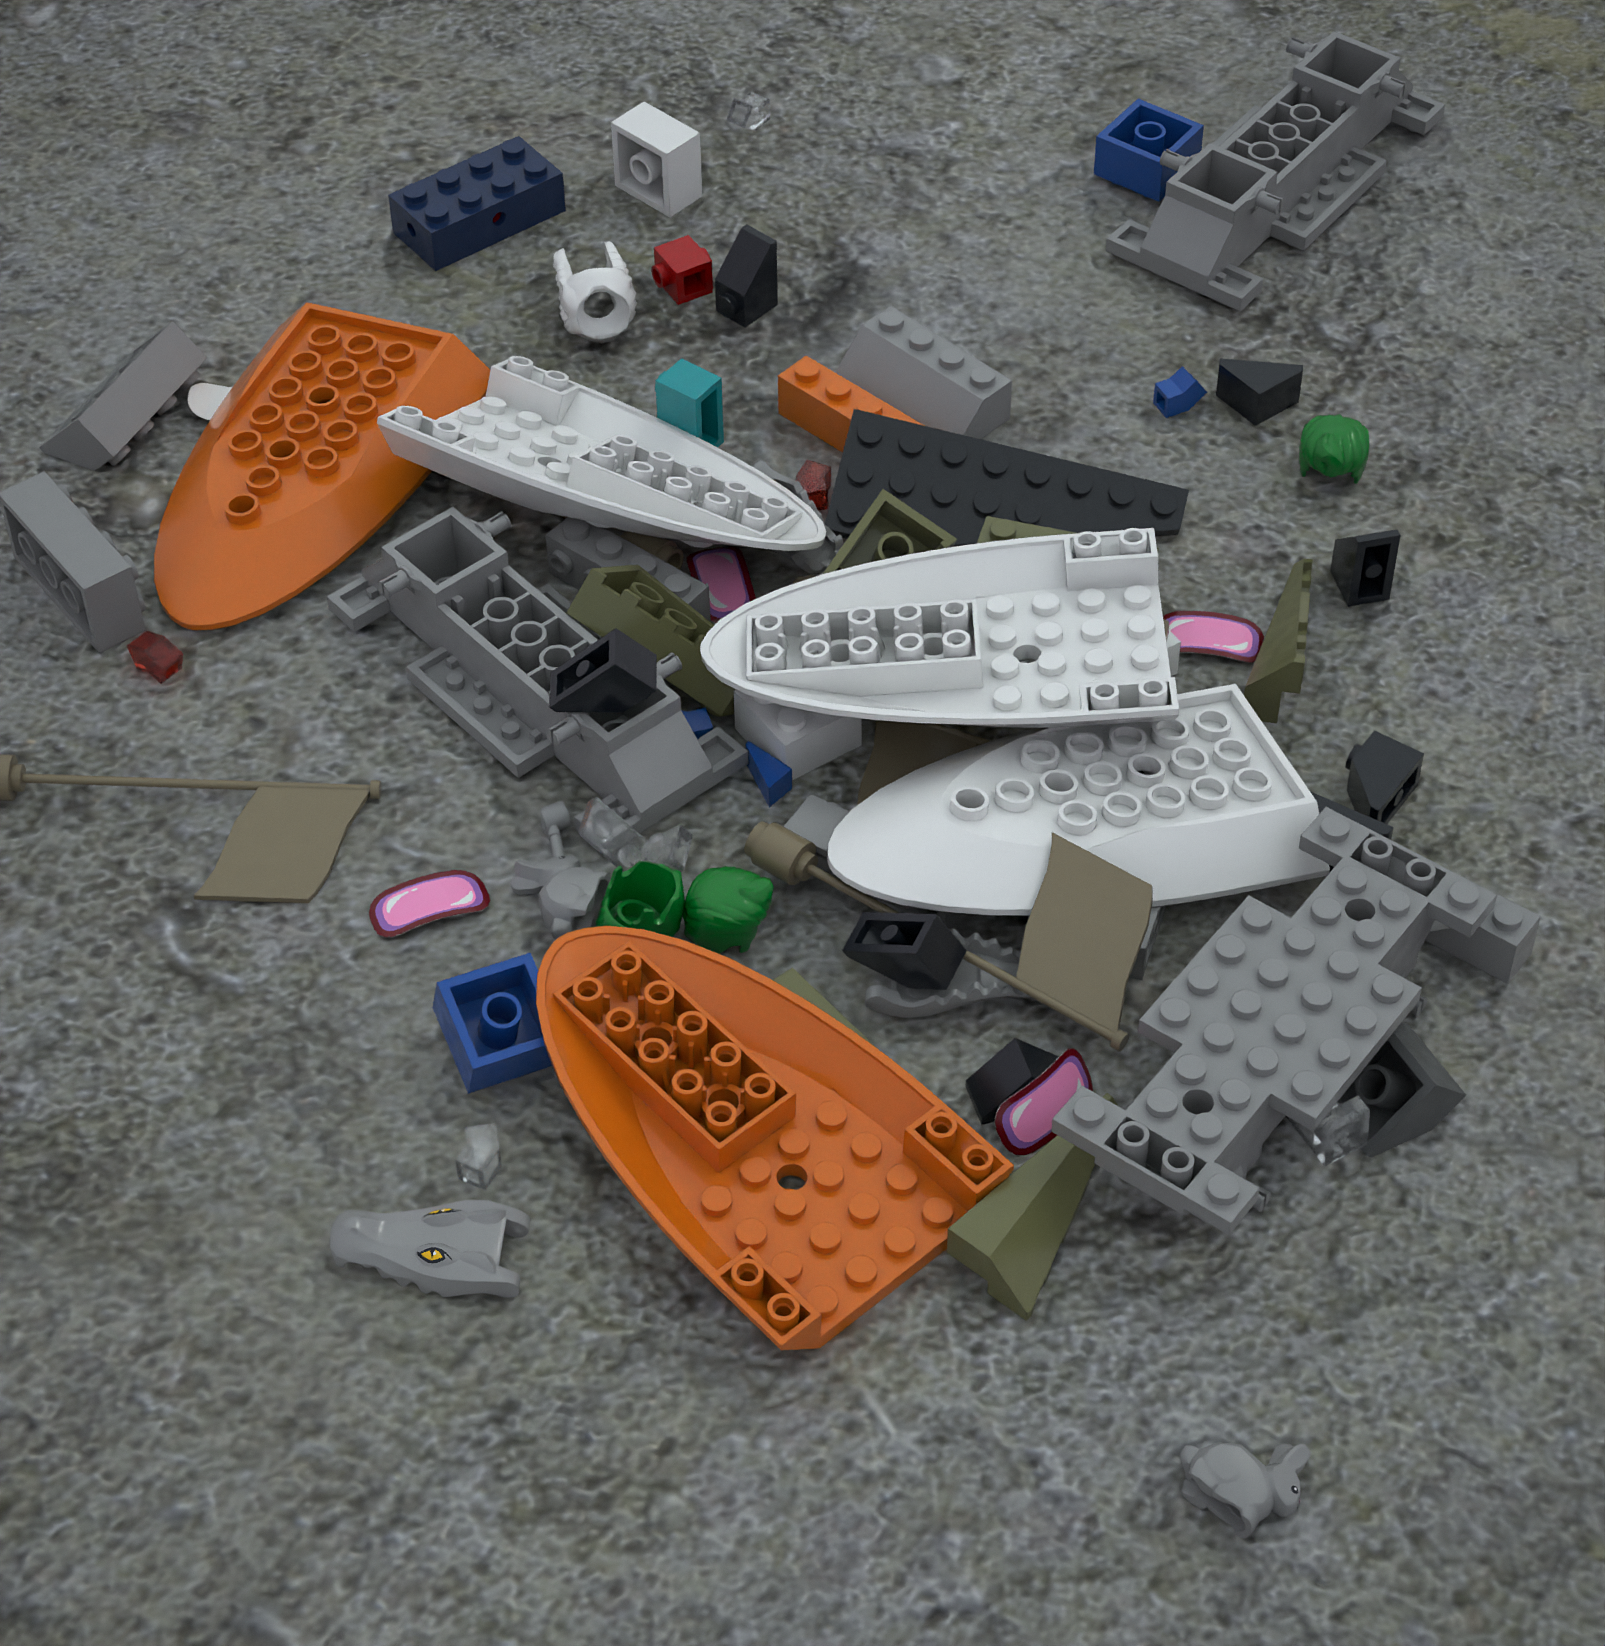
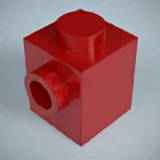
M690 235L654 247L655 265L651 267L652 277L659 288H664L677 305L713 293L712 260L707 250L703 247L700 248Z

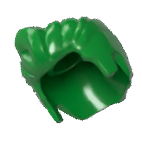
M1341 414L1317 415L1304 425L1299 444L1298 463L1301 476L1305 477L1310 467L1330 478L1351 472L1354 484H1357L1365 470L1369 455L1370 443L1367 428L1360 421L1343 417Z
M638 861L632 868L622 872L623 868L621 866L615 868L601 902L595 927L617 926L645 929L674 937L680 929L685 905L681 872L664 864H656L651 861Z
M729 866L710 868L703 871L693 880L685 899L683 912L684 935L696 945L718 954L733 946H739V953L747 952L757 934L758 926L765 920L771 905L774 888L771 879L760 877V875L754 872Z

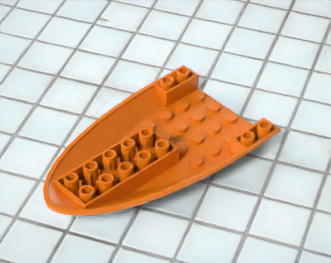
M306 302L276 329L237 380L210 419L180 473L160 523L154 553V583L163 610L171 620L186 629L213 630L229 627L272 610L297 596L330 573L381 528L432 472L428 468L392 453L377 425L378 417L397 409L399 406H412L420 409L424 416L437 420L439 417L448 415L461 407H465L485 397L490 369L452 333Z
M599 926L582 928L560 936L551 944L542 959L537 973L536 1008L544 1046L559 1083L582 1125L605 1160L658 1227L697 1269L780 1350L816 1349L829 1342L947 1249L948 1228L1007 1179L1014 1170V1164L915 1077L875 1046L814 1004L731 958L688 941L645 929ZM786 1176H797L804 1180L805 1185L796 1190L785 1189L779 1185L778 1181Z

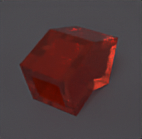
M806 460L796 475V481H799L803 489L806 490L809 500H813L818 511L828 509L831 466Z
M146 631L127 645L136 668L148 672L160 684L182 669L184 654L163 635Z

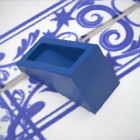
M748 741L745 744L749 759L747 767L770 808L792 789V768Z

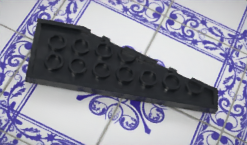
M854 409L825 525L836 536L840 534L842 538L848 539L879 493L884 489L957 538L954 547L976 544L987 516L1075 533L1084 531H1117L1129 528H1154L1155 537L1178 535L1189 490Z

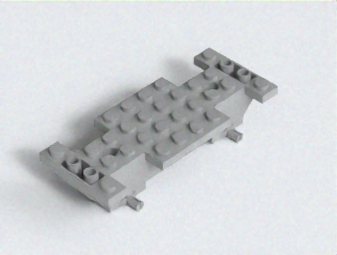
M1335 31L1325 40L1315 44H1309L1296 37H1292L1287 43L1286 52L1303 58L1293 69L1292 81L1262 108L1254 105L1216 141L1209 143L1199 153L1190 157H1184L1170 149H1166L1161 155L1160 165L1178 172L1166 182L1165 197L1150 228L1128 219L1107 238L1106 252L1241 312L1262 291L1263 278L1238 266L1270 236L1290 246L1305 250L1385 173L1387 160L1362 149L1390 122L1403 126L1411 132L1425 135L1443 118L1445 104L1412 91L1413 84L1399 72L1400 57Z
M451 507L382 546L383 558L363 568L360 578L327 596L329 610L354 632L383 615L392 612L434 649L432 652L406 666L407 679L515 776L519 778L551 757L556 756L597 792L603 799L575 816L576 830L605 856L749 764L748 750L719 726L699 739L696 738L681 711L680 696L664 682V679L682 669L679 657L675 656L673 652L657 662L656 691L647 699L638 702L625 712H555L549 708L551 672L602 637L566 613L571 602L547 583L537 589L509 566L507 551L498 545L493 538L504 530L511 528L510 519L503 511L498 512L495 516L481 523L470 519L468 516L465 517L457 509Z
M1325 807L1302 833L1299 849L1334 868L1296 913L1289 917L1248 895L1139 1019L1138 1033L1172 1051L1174 1054L1127 1109L1120 1108L1086 1087L1081 1086L1052 1119L1051 1132L1094 1156V1163L1180 1214H1191L1228 1235L1232 1233L1252 1207L1261 1212L1271 1197V1192L1246 1180L1248 1170L1261 1156L1263 1142L1281 1120L1287 1116L1314 1131L1409 1012L1418 1017L1420 1012L1422 1013L1428 999L1421 996L1422 987L1405 978L1416 966L1418 953L1434 921L1436 920L1470 938L1495 907L1497 894L1328 807Z

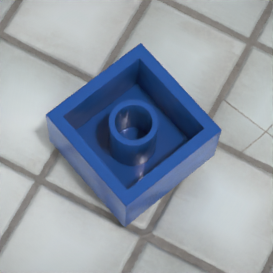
M1138 98L1096 136L1094 175L1160 202L1165 197L1166 182L1178 172L1160 165L1162 153L1166 149H1170L1184 157H1190L1199 153L1202 150L1204 125Z
M531 953L436 983L432 1008L468 1094L552 1066L544 1046L536 1008L538 969Z

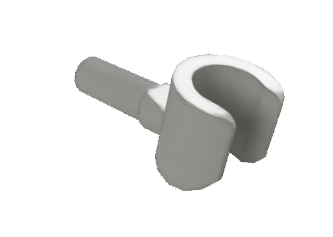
M558 801L541 808V828L543 833L548 835L553 857L565 856L560 830L571 826L570 816L563 801Z

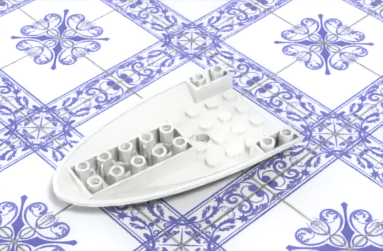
M511 356L509 359L491 366L486 396L448 415L439 417L437 420L424 416L420 409L412 406H399L397 409L385 413L377 419V425L394 455L485 493L539 512L585 520L587 523L601 528L613 527L654 537L681 540L688 545L700 548L710 547L713 544L782 551L816 549L824 544L826 529L823 521L813 509L790 490L761 471L676 426L605 394L569 380V376L565 373L554 370L546 371L533 366V361L525 357Z
M1129 528L1126 530L1103 532L1084 531L1075 534L1027 537L955 546L893 557L825 573L782 587L742 605L720 619L707 632L700 646L702 662L707 670L721 682L756 698L786 707L828 715L911 723L1018 728L1077 727L1175 720L1179 716L1175 677H1171L1159 593L1158 552L1154 528ZM1023 659H1034V660H1036V661L1031 662V663H1022V662H1019L1020 660H1023Z
M1236 684L1177 694L1179 716L1175 720L1034 728L981 744L921 767L879 789L854 807L834 829L828 843L827 863L833 874L844 883L864 894L900 905L941 912L979 915L1031 914L1047 872L1052 845V832L1151 884L1153 887L1152 907L1212 899L1324 877L1330 871L1329 864L1299 849L1300 836L1319 815L1316 799ZM1137 771H1143L1146 775L1141 774Z

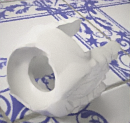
M608 241L604 242L607 259L606 268L586 269L572 274L565 250L563 248L559 249L553 256V268L557 272L555 280L559 287V309L565 329L570 334H576L596 343L602 344L615 340L627 330L636 313L634 310L637 304L635 300L636 292L632 286V278L628 275L629 270L626 268V263L621 258L614 244ZM596 292L609 293L614 303V309L609 315L602 318H592L584 311L585 301Z

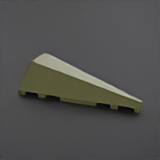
M1302 559L1293 565L1245 686L1244 696L1262 722L1277 723L1282 692L1300 694L1305 664L1304 653L1307 641L1309 590L1313 559Z
M1106 1093L1103 1098L1118 1106L1110 1094ZM1058 1135L948 1228L947 1253L987 1280V1293L1026 1321L1032 1316L1036 1299L1043 1283H1046L1049 1277L1053 1260L1060 1244L1065 1240L1089 1185L1090 1176L1095 1166L1094 1156Z

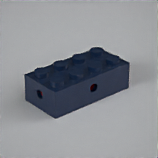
M520 136L506 140L502 144L475 154L462 162L442 169L431 176L408 184L404 188L388 194L393 233L435 271L566 211L563 173Z

